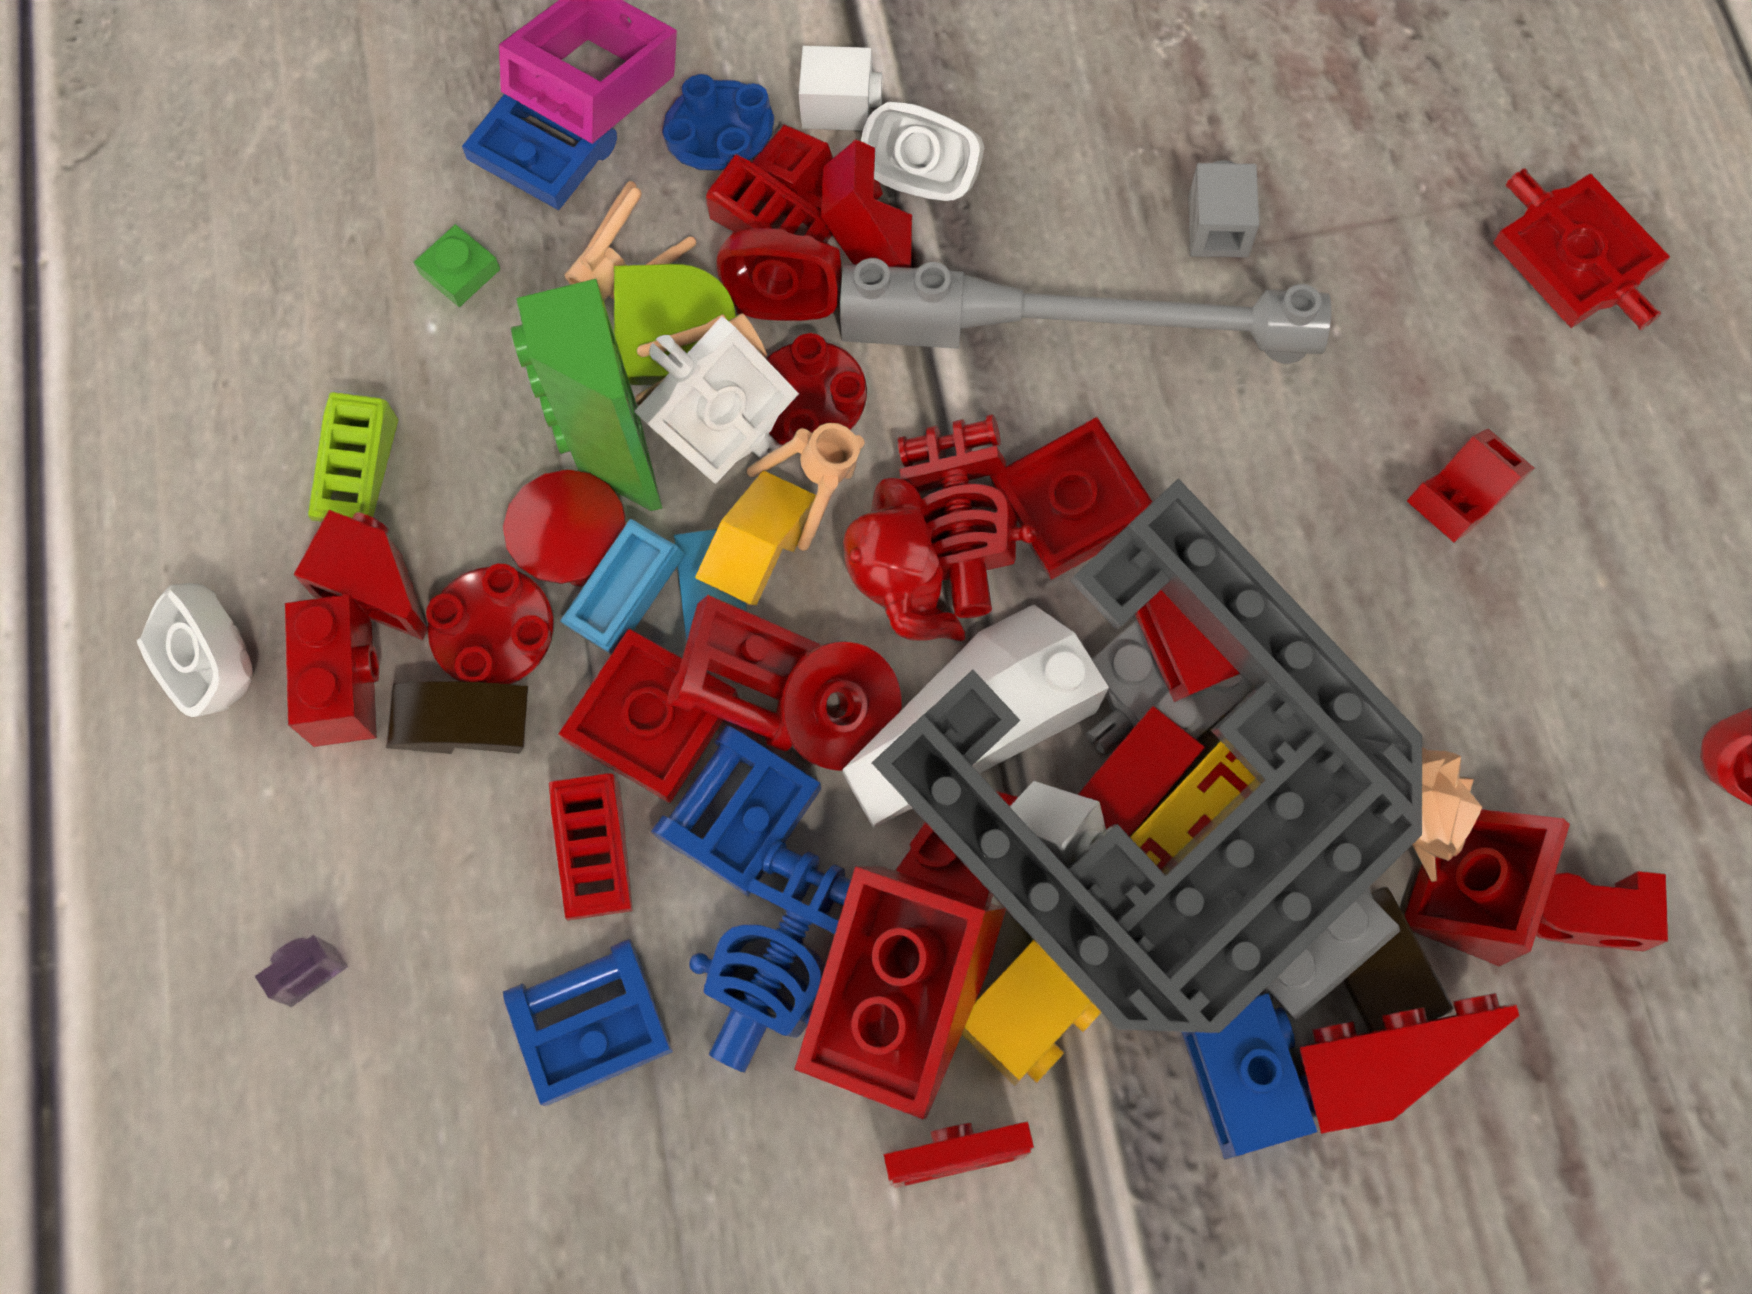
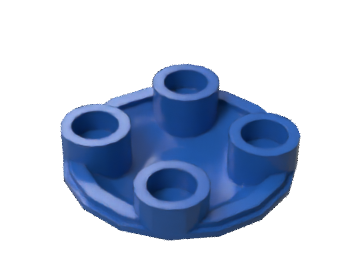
M698 74L691 76L683 83L682 95L675 100L665 114L662 133L668 151L682 164L698 170L722 171L735 155L750 160L759 154L772 136L775 118L770 106L768 93L762 85L755 83L744 84L731 80H713L708 75Z

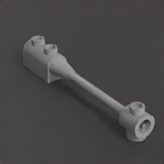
M868 258L857 265L844 264L841 284L840 321L842 341L956 349H959L960 332L963 328L1021 321V318L1251 332L1260 351H1265L1268 357L1276 362L1291 364L1300 361L1306 354L1324 353L1330 331L1331 298L1329 293H1319L1315 288L1306 284L1294 285L1287 291L1266 289L1253 307L1023 293L1021 289L964 275V271L949 270L945 265L938 262H928L919 268L888 267L882 260Z

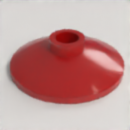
M848 641L827 643L807 653L791 671L786 681L781 701L783 726L789 741L796 751L812 764L835 771H843L850 761L902 710L899 682L889 663L875 650L865 645ZM832 693H836L840 701L839 708L836 713L830 716L826 710L827 700Z

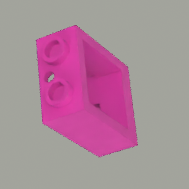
M558 0L499 44L501 92L593 144L674 77L677 30L623 0ZM589 40L626 62L600 82L564 62L562 59Z

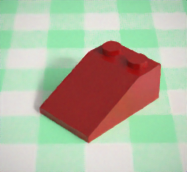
M855 866L794 1070L922 1120L926 1119L986 978L1006 909L882 866Z

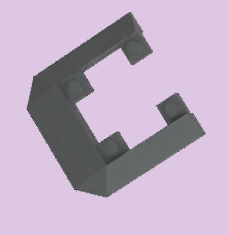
M1178 478L1070 579L1076 588L1116 630L1162 590L1254 688L1211 731L1249 770L1255 779L1162 869H1159L1118 824H1112L1067 868L972 766L1021 721L973 669L872 761L871 764L1116 1029L1220 1033L1422 836V734Z

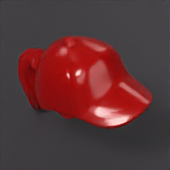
M899 478L883 479L875 488L871 512L854 519L845 532L843 539L844 559L850 578L862 594L885 608L892 629L900 637L912 641L945 638L962 642L965 640V631L958 618L952 613L943 612L937 608L942 588L943 571L931 543L932 529L924 520L920 494L906 480Z

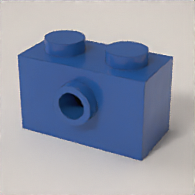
M1269 993L1257 996L1220 1033L1182 1032L1224 1160L1318 1132L1313 1120L1317 1116L1307 1076L1297 1075L1289 1049L1295 1047L1292 1026L1281 1007L1274 1009Z

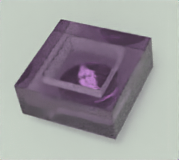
M312 935L308 939L302 937L292 940L279 948L270 958L272 964L258 973L255 978L269 999L293 1007L348 968L334 945Z

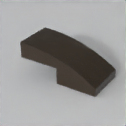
M459 681L393 683L386 748L452 754L454 748L520 754L524 748L528 686Z

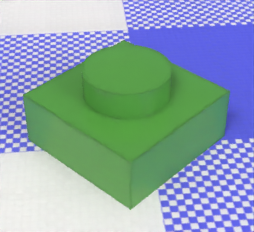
M456 224L413 262L419 274L458 307H461L501 270L496 257Z

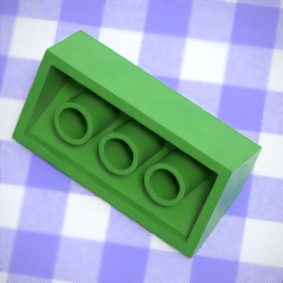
M592 279L516 298L522 325L511 327L514 346L521 366H526L535 398H540L548 427L552 426L560 454L571 452L578 471L591 473L609 484L613 491L649 511L662 509L641 418L634 412L638 406L597 280Z

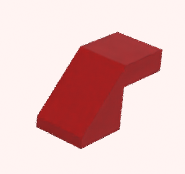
M855 139L823 167L821 218L852 264L857 265L865 259L876 258L885 262L888 267L909 268L911 267L912 214L874 199L875 147Z
M1487 428L1472 436L1439 474L1422 482L1406 501L1455 543L1476 527L1535 467Z

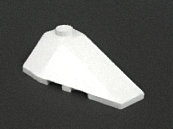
M1034 604L979 631L843 769V775L872 827L875 828L912 809V807L871 762L972 669L1021 720L972 765L979 774L1096 714L1109 687L1077 635Z

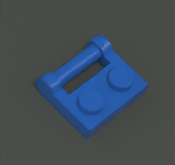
M504 94L465 141L462 149L468 161L551 207L560 210L598 160L603 161L612 153L617 141V132L611 128L592 144ZM531 116L578 143L575 147H572L520 118Z
M726 725L715 740V744L718 746L715 753L669 818L662 815L651 830V833L675 851L684 854L738 891L749 896L751 892L747 891V888L752 878L759 881L765 873L763 871V864L769 849L778 840L784 843L787 841L821 791V784L745 734ZM742 762L752 767L705 837L701 839L690 832L737 764Z
M631 939L611 946L612 953L528 989L522 983L503 991L504 1002L540 1105L546 1107L673 1052ZM621 978L626 994L540 1030L537 1013Z

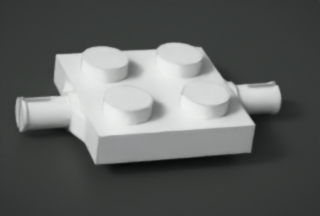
M721 316L688 353L676 344L669 335H662L656 339L670 353L669 356L654 343L651 344L649 355L669 374L634 412L713 483L716 484L738 460L751 452L761 459L769 454L768 449L774 451L782 446L769 432L778 416L799 393L737 328Z

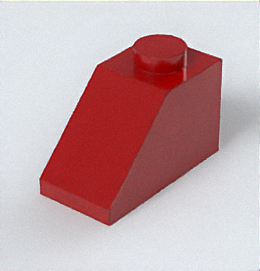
M329 510L293 575L313 597L318 599L349 594L371 620L423 640L428 632V626L403 556L387 535L388 527L377 519L360 512H355L353 517L350 518Z

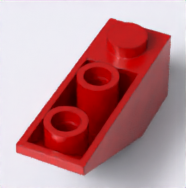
M1492 993L1453 1001L1456 1015L1428 1020L1425 1008L1421 1007L1382 1015L1385 1029L1357 1034L1354 1021L1312 1029L1315 1043L1305 1044L1299 1048L1321 1134L1393 1121L1520 1015L1517 1005L1508 1004L1500 1006L1497 994Z

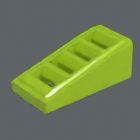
M335 392L329 393L322 420L308 517L311 521L322 522L329 510L350 518L353 517L355 512L374 517L399 421L386 400ZM345 445L366 446L365 453L344 450ZM339 468L362 471L361 478L338 475ZM333 491L358 494L357 503L332 500Z

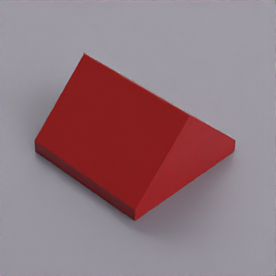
M1481 809L1473 828L1465 839L1462 850L1456 856L1453 855L1450 860L1435 857L1437 881L1432 882L1423 864L1421 865L1404 916L1410 928L1417 934L1499 967L1531 952L1570 824L1564 818Z

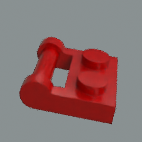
M707 595L697 603L679 672L669 690L668 703L684 711H690L693 707L765 736L767 745L784 752L788 751L792 744L786 735L782 721L781 701L783 690L796 664L807 653L819 647L820 644ZM707 670L779 700L776 713L705 684L704 679Z

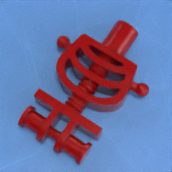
M993 414L987 415L986 420L966 424L964 419L955 420L952 424L953 434L942 436L938 426L935 425L926 428V435L909 439L906 436L898 438V450L905 467L899 469L900 479L911 483L918 492L942 487V490L931 493L921 500L924 520L932 529L931 543L943 571V580L950 579L954 614L959 618L981 617L992 611L987 570L1014 564L1016 560V541L1032 543L1038 538L1039 534L1037 527L1030 523L1017 527L1016 514L1000 490L982 484H968L969 480L1007 471L1006 460L997 447L1001 445L998 424ZM992 444V447L972 451V448ZM955 447L956 455L946 458L945 449ZM927 459L930 460V462H926V463H922V464H918V465H914V466H913V463H914V462H918V461H922V460H927ZM972 507H990L997 510V512L994 513L982 509L973 510Z

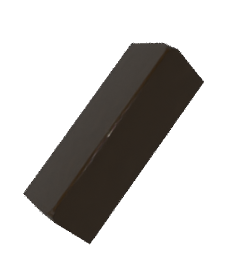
M1382 887L1371 892L1377 904L1399 925L1400 932L1343 980L1368 1030L1371 1032L1385 1029L1382 1015L1424 1007L1428 1020L1437 1019L1451 1013L1454 1009L1391 891L1388 887Z

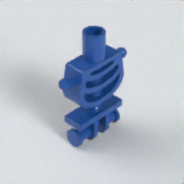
M780 840L776 841L769 849L764 860L763 871L770 875L775 872L789 879L783 893L752 878L747 888V891L785 909L787 915L782 916L784 921L779 922L780 928L774 930L762 925H739L732 927L720 938L713 959H709L703 953H697L689 961V967L695 974H708L704 985V993L731 1008L709 1055L717 1061L743 1073L746 1072L767 1027L783 1036L798 1038L806 1029L824 972L825 963L814 950L803 943L802 938L806 937L805 931H809L808 925L812 924L835 934L839 921L828 916V913L834 902L842 906L844 905L851 879L845 877L844 868L833 864L824 874L817 870L820 860L818 855L808 851L801 856L787 849L786 843ZM813 884L818 889L808 906L802 903L810 885ZM771 940V947L766 948L768 953L763 954L764 959L740 951L749 942ZM797 955L802 959L809 972L808 986L801 978L789 971L791 968L790 963L794 962L793 957ZM740 967L757 968L758 973L753 975L755 979H752L750 982L732 977V975ZM780 983H783L794 996V1007L778 995L777 989L781 988ZM744 991L745 999L739 998L736 992ZM772 1008L776 1016L770 1014L767 1009Z

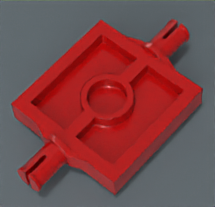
M1526 168L1516 172L1507 181L1506 188L1510 189L1526 206L1527 211L1522 217L1500 230L1493 244L1570 328H1573L1598 310L1611 308L1616 305L1634 322L1640 331L1653 323L1661 315V312L1637 288L1641 282L1661 270L1670 256L1591 173L1569 187L1552 190L1551 192H1546L1528 173Z

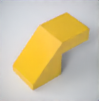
M763 470L721 520L695 578L741 601L757 606L782 550L795 551L816 495Z

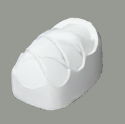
M886 102L874 110L867 118L861 137L862 142L875 147V180L897 191L942 201L961 198L973 188L985 149L982 138L970 128L928 108L901 102Z
M194 583L168 586L156 601L141 637L136 640L145 662L160 686L178 709L190 717L204 716L229 709L230 705L246 693L253 677L252 664L236 625H232L233 621L221 606L214 591L204 585Z

